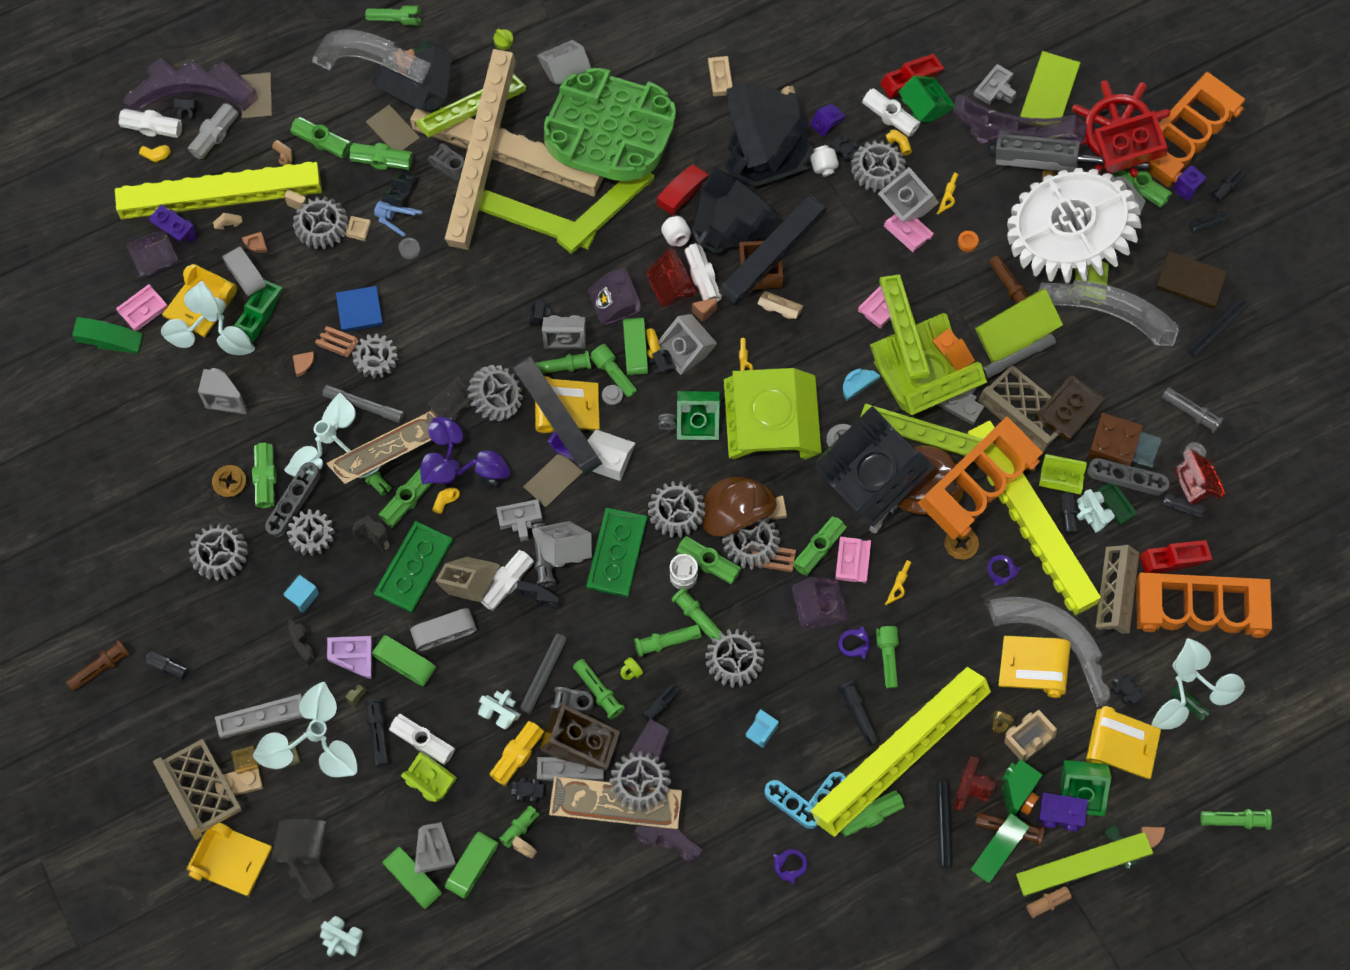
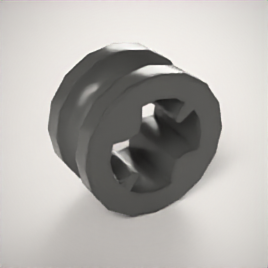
M661 414L658 416L660 421L658 423L659 429L674 430L677 428L675 423L677 421L676 415Z

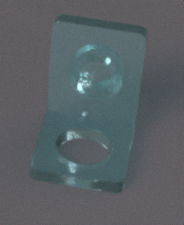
M1141 432L1132 461L1153 468V462L1161 438Z

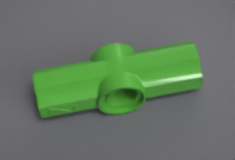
M301 117L296 118L292 123L291 133L314 144L316 149L326 150L342 159L348 155L351 142L329 132L324 125H315Z
M353 143L350 148L349 158L350 161L370 164L372 167L380 170H385L388 167L409 170L412 165L413 155L412 152L392 149L389 145L377 143L375 146Z
M1128 168L1111 173L1113 177H1125L1142 197L1150 200L1160 208L1164 207L1171 197L1172 192L1153 181L1148 172L1138 171L1137 177H1131Z
M258 443V445L254 446L255 467L252 468V478L255 486V505L264 509L275 506L274 484H276V469L274 466L273 445Z
M420 469L405 485L398 488L395 497L379 513V517L387 525L394 527L408 510L413 509L417 505V500L432 485V483L422 484ZM405 495L412 496L409 500H402V497Z
M832 516L819 533L812 537L808 546L793 562V566L798 572L808 576L818 562L828 554L829 549L847 528L843 521ZM821 543L825 548L818 549L815 544Z
M687 536L681 541L676 551L677 554L692 556L703 572L712 573L731 585L735 582L741 571V567L718 555L716 550L706 548ZM707 557H711L714 559V562L708 564L705 563L703 560Z
M895 790L874 800L843 828L841 833L846 837L865 827L871 828L881 823L884 818L904 809L905 806L900 794Z

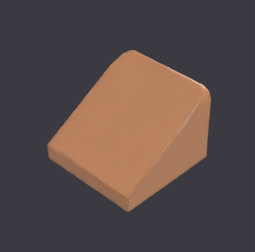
M716 298L692 304V313L702 322L717 310Z

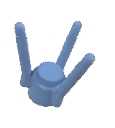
M379 201L374 210V215L379 217L380 223L387 225L403 237L406 234L387 220L392 219L395 212L410 215L423 213L421 210L398 207L383 201Z

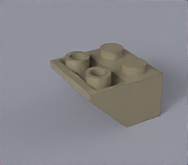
M464 557L445 563L435 582L448 595L480 602L500 565L498 563Z

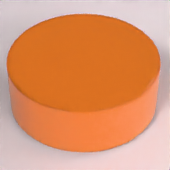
M964 231L959 235L958 246L962 251L972 252L978 246L979 239L976 233Z
M1031 793L1023 804L1021 812L1028 816L1038 801L1039 796Z

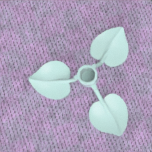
M200 281L195 287L190 289L184 297L186 306L194 313H201L202 316L189 328L183 320L172 319L167 321L161 329V335L168 342L180 348H188L195 341V336L191 331L204 318L211 322L219 320L218 331L221 335L217 338V343L224 351L233 355H245L255 350L249 337L241 329L229 326L223 330V320L225 317L222 313L226 308V304L222 299L215 298L203 281Z
M341 393L332 400L325 410L322 420L318 421L314 426V432L318 436L315 438L318 451L312 446L299 449L284 469L289 475L295 477L300 467L306 462L314 463L321 470L323 467V461L319 458L322 456L321 442L332 443L335 441L347 453L351 451L336 437L338 427H348L356 416L355 408ZM379 466V467H377V468H375V469H373V470H371V471H369V472H367V473H365V474H363V475H361V476H359V477H357V478H362V477L369 476V475L375 473L376 471H378V469H379L381 466ZM307 470L306 472L308 475L314 474L312 470Z
M1187 638L1184 648L1173 663V669L1178 674L1176 680L1179 685L1181 702L1178 699L1166 702L1154 717L1152 726L1160 729H1173L1185 722L1189 715V710L1184 706L1186 699L1182 681L1191 682L1197 677L1207 687L1214 690L1210 695V700L1214 704L1226 705L1238 699L1243 693L1245 685L1242 678L1236 674H1227L1217 681L1216 686L1211 685L1196 671L1204 669L1209 664L1211 659L1210 652L1201 643Z
M325 682L309 689L300 701L299 709L301 715L306 719H313L306 733L290 745H288V740L284 735L269 733L260 740L253 753V758L262 766L271 769H281L292 762L293 754L290 749L294 748L305 738L313 742L321 740L325 752L320 755L319 765L326 775L337 778L354 776L357 773L356 758L346 743L336 740L330 744L329 748L326 745V737L324 736L326 724L324 722L334 717L337 705Z

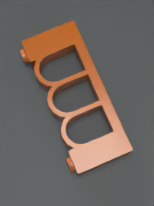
M1206 72L1172 108L1170 116L1163 118L1159 122L1163 136L1183 149L1187 156L1176 158L1167 152V156L1149 161L1148 170H1144L1169 188L1173 183H1176L1182 171L1189 166L1194 153L1205 149L1211 135L1220 132L1226 121L1230 122L1234 116L1236 118L1239 117L1244 110L1242 105L1245 98L1209 72ZM1198 99L1216 112L1220 120L1210 121L1190 106ZM1181 117L1199 130L1204 138L1199 140L1192 139L1173 125Z
M1007 416L944 476L918 504L953 540L959 535L963 538L972 529L969 525L985 510L987 503L1001 495L1006 488V484L1014 481L1027 468L1032 470L1040 462L1038 457L1043 452ZM991 443L1011 461L1014 467L1013 474L1002 471L983 452ZM974 461L991 478L995 485V492L990 493L983 490L964 469ZM953 480L975 501L976 510L974 512L962 508L945 490Z
M1139 573L1136 579L1137 629H1143L1145 632H1154L1159 630L1160 627L1167 630H1178L1187 622L1189 627L1200 632L1209 631L1217 624L1220 629L1227 633H1239L1245 629V634L1252 635V637H1265L1272 630L1270 579ZM1162 589L1183 590L1184 617L1182 619L1174 620L1165 615L1162 608ZM1192 591L1214 592V619L1212 621H1203L1196 617L1193 611ZM1223 592L1244 593L1245 618L1243 622L1235 623L1226 618L1223 611Z

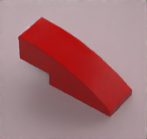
M932 54L905 63L901 69L885 74L880 85L890 99L900 96L898 91L914 75L935 77L944 70V67L936 56Z
M691 165L657 197V206L674 216L683 204L686 205L701 187L702 180L706 181L709 174L695 165Z
M1206 540L1169 544L1163 548L1147 549L1140 555L1144 572L1156 574L1185 569L1213 560Z

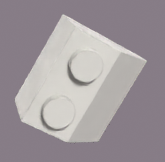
M595 430L587 441L603 464L594 469L593 472L621 481L635 443Z

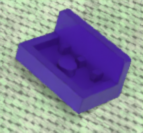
M160 205L149 218L152 224L178 241H182L185 237L193 242L197 237L194 230L195 226L190 221L182 219L175 211L167 209L163 205Z
M1042 793L1037 822H1041L1042 826L1048 828H1056V825L1065 826L1067 831L1077 832L1078 828L1082 829L1085 826L1088 800Z

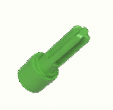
M403 6L401 9L368 8L365 13L366 19L372 21H400L406 26H419L421 23L420 18H414V14L421 13L420 6Z
M606 344L597 347L591 353V360L599 370H606L626 397H631L637 390L615 363L616 356Z
M895 626L881 627L880 630L876 629L877 647L882 649L885 686L887 688H896L898 683L895 648L899 645L898 629Z

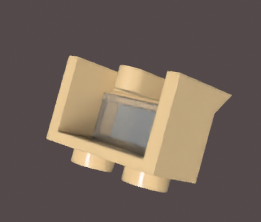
M1040 710L1034 714L1032 712L1027 714L1022 720L1023 723L1018 727H1011L1005 734V744L1023 762L1043 748L1056 735L1057 729Z

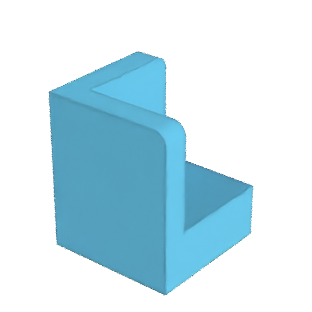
M301 575L296 578L284 593V596L297 605L302 613L319 595L316 586Z
M760 709L755 716V722L747 731L746 737L764 748L778 728L779 721Z

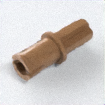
M1063 887L1049 895L1045 893L1043 898L1027 904L1026 907L1031 917L1035 918L1048 910L1053 911L1055 906L1071 899L1072 896L1069 889Z

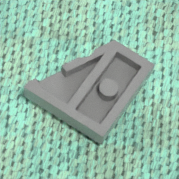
M442 823L424 825L419 828L415 874L454 866L456 863Z

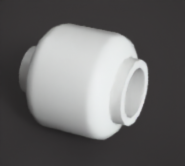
M828 145L814 149V153L810 156L814 172L822 174L823 177L834 174V170L839 166L835 150L829 148Z
M680 216L668 218L661 228L662 234L671 246H683L691 236L689 226L684 218Z

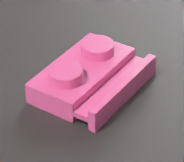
M895 214L886 220L884 227L912 252L925 244L928 239L930 240L934 234L917 218L903 223Z
M148 284L117 307L116 310L134 331H138L164 312L168 306Z
M881 286L858 307V312L863 313L868 320L880 329L890 320Z
M840 537L835 580L867 582L871 540L863 541L861 539Z

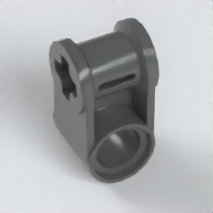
M440 144L436 153L428 157L429 163L452 179L460 180L464 159L445 144Z
M555 687L554 692L556 695L554 705H551L552 711L563 703L587 716L593 712L594 702L588 692ZM582 700L589 701V705L586 707L578 706Z

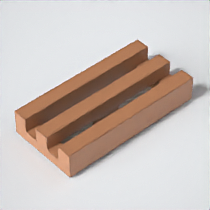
M328 326L325 328L326 333L320 334L321 339L315 341L319 347L345 357L349 356L359 342L356 337ZM328 340L333 343H336L337 345L344 346L347 348V350L329 344L326 341Z
M779 547V551L775 553L790 555L791 557L776 555L774 559L769 557L770 560L788 562L789 565L772 562L765 564L762 561V567L792 572L796 550ZM752 551V554L760 553V552Z

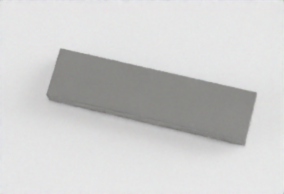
M298 694L215 717L219 738L224 739L302 718L303 716L299 709L302 695Z

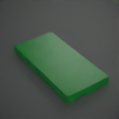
M610 508L605 509L586 586L587 589L629 597L647 516Z
M415 521L375 590L374 595L413 614L451 547L453 539Z

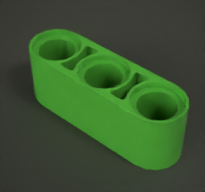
M644 318L623 319L627 375L648 374Z
M386 635L383 636L372 652L376 659L421 686L426 684L436 669L431 662Z
M477 832L448 878L445 888L465 899L495 853L498 842L481 832Z
M400 847L382 861L386 868L424 909L442 894L424 873L415 874V863Z

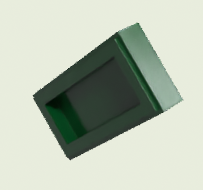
M1108 483L1096 490V492H1101L1104 497L1102 504L1106 509H1110L1115 516L1113 519L1119 527L1138 515L1117 485Z

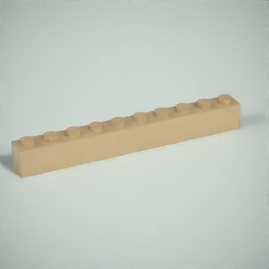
M493 49L445 236L447 244L451 247L469 250L516 64L512 52Z
M416 108L410 119L412 129L424 133L417 126V120L431 113ZM470 117L432 137L468 150L475 120ZM500 128L498 131L492 159L595 197L604 177L560 163L548 152L545 144L541 142H533L525 136L514 135L503 128Z

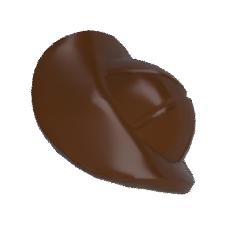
M921 445L914 447L917 452L920 451L935 468L897 505L909 513L929 515L918 502L956 466V463L945 451L933 446ZM955 480L945 488L959 503L963 497L964 489Z
M729 477L717 482L709 489L703 500V503H705V509H703L705 516L701 519L703 520V528L708 534L726 537L773 514L777 507V501L774 494L763 484L749 478Z

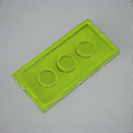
M1042 51L1019 120L1058 131L1080 62Z
M1041 289L975 329L992 363L1032 344L1063 324L1047 290Z

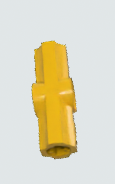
M528 721L516 739H512L502 753V758L490 772V776L498 783L506 786L518 768L523 767L528 761L532 749L543 736L544 731L535 723Z

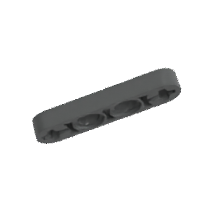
M1100 458L1094 459L1087 468V473L1092 479L1153 495H1163L1170 485L1168 478L1162 474ZM1095 466L1099 467L1100 473L1097 472ZM1119 470L1122 472L1123 478H1116L1113 471ZM1138 475L1142 477L1143 484L1136 483L1133 476ZM1157 481L1159 482V485L1162 486L1161 488H1158V484H1156Z
M306 462L300 467L266 521V531L272 536L280 537L285 534L289 528L288 524L292 523L293 517H296L318 482L321 471L314 463ZM307 470H312L314 474L308 475L306 472ZM302 478L308 482L307 485L301 481ZM297 486H303V493L299 496L294 495V489ZM288 503L292 504V511L284 514L283 506ZM280 514L283 518H285V521L280 519L278 515ZM273 524H278L280 528L274 529L272 526Z

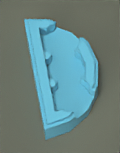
M857 369L852 371L845 378L843 384V395L846 401L879 380L880 375L873 370Z

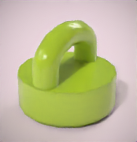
M497 29L494 35L495 46L500 50L511 48L514 42L512 33L508 30Z
M630 657L624 661L625 665L620 672L621 677L625 680H630L634 676L639 678L643 674L639 665ZM629 669L631 673L627 675L626 671Z

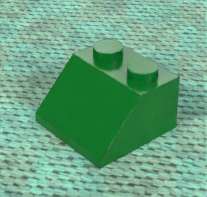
M914 75L898 91L902 96L903 103L910 107L914 118L920 122H932L956 108L935 77Z
M677 392V440H719V392Z
M1019 760L1016 765L1012 763L1002 778L1005 781L1002 791L1008 817L1010 814L1014 816L1017 814L1042 777L1041 773L1022 760Z
M1064 760L1060 795L1087 799L1086 815L1105 816L1111 782L1109 765Z

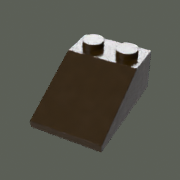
M562 703L551 714L539 750L561 760L606 771L620 731Z

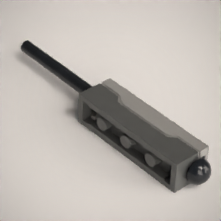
M999 133L998 141L988 146V154L994 158L996 156L997 165L1058 171L1066 170L1068 172H1074L1078 164L1083 163L1104 165L1102 157L1080 155V141ZM1149 162L1130 168L1148 170Z

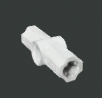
M874 88L867 92L862 101L864 105L881 116L885 124L895 126L908 137L912 136L920 126V122L901 109L898 101L887 99Z
M123 109L119 115L120 127L139 130L147 136L153 137L156 134L178 138L182 131L181 120L161 116L156 111L146 110L143 113Z
M699 244L689 245L685 249V255L691 268L692 280L695 286H698L702 300L716 298L718 302L721 300V295L715 282L713 267L711 263H708L703 247Z
M519 550L505 567H501L496 572L492 583L480 602L489 610L494 611L507 594L515 591L517 582L521 581L522 576L532 566L534 560L524 551Z
M401 714L393 720L389 728L391 732L413 745L418 751L426 753L444 766L449 762L455 751V748L431 734L427 728L420 727ZM422 735L428 737L425 743H417L418 737Z

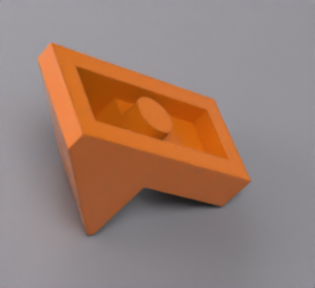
M949 328L932 340L934 346L955 371L975 362L962 339L958 340Z

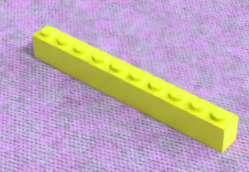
M304 162L299 165L287 164L276 168L265 167L253 171L226 172L215 176L204 175L200 178H183L177 181L165 180L161 183L123 186L115 189L116 210L121 219L151 216L160 205L175 212L285 198L284 195L287 190L301 196L322 193L320 171L317 162Z
M988 421L968 431V434L984 439L994 429L991 421ZM993 443L983 451L1002 471L1009 474L1014 473L1011 461ZM1022 472L1014 481L1006 484L1005 490L998 497L1003 504L1006 503L1012 520L1017 521L1022 536L1029 540L1033 554L1036 557L1039 556L1044 572L1052 577L1056 591L1062 593L1065 598L1064 603L1069 611H1073L1076 616L1097 605L1101 597ZM987 475V479L991 486H995L991 478Z
M968 667L958 674L954 680L810 810L816 823L835 837L991 693L986 678Z

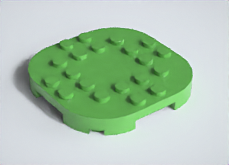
M585 69V73L579 75L574 73L561 84L560 93L549 117L546 116L544 143L548 152L557 161L566 166L618 181L639 179L651 173L661 160L674 128L675 105L668 98V93L656 84L648 82L646 86L610 76V70Z

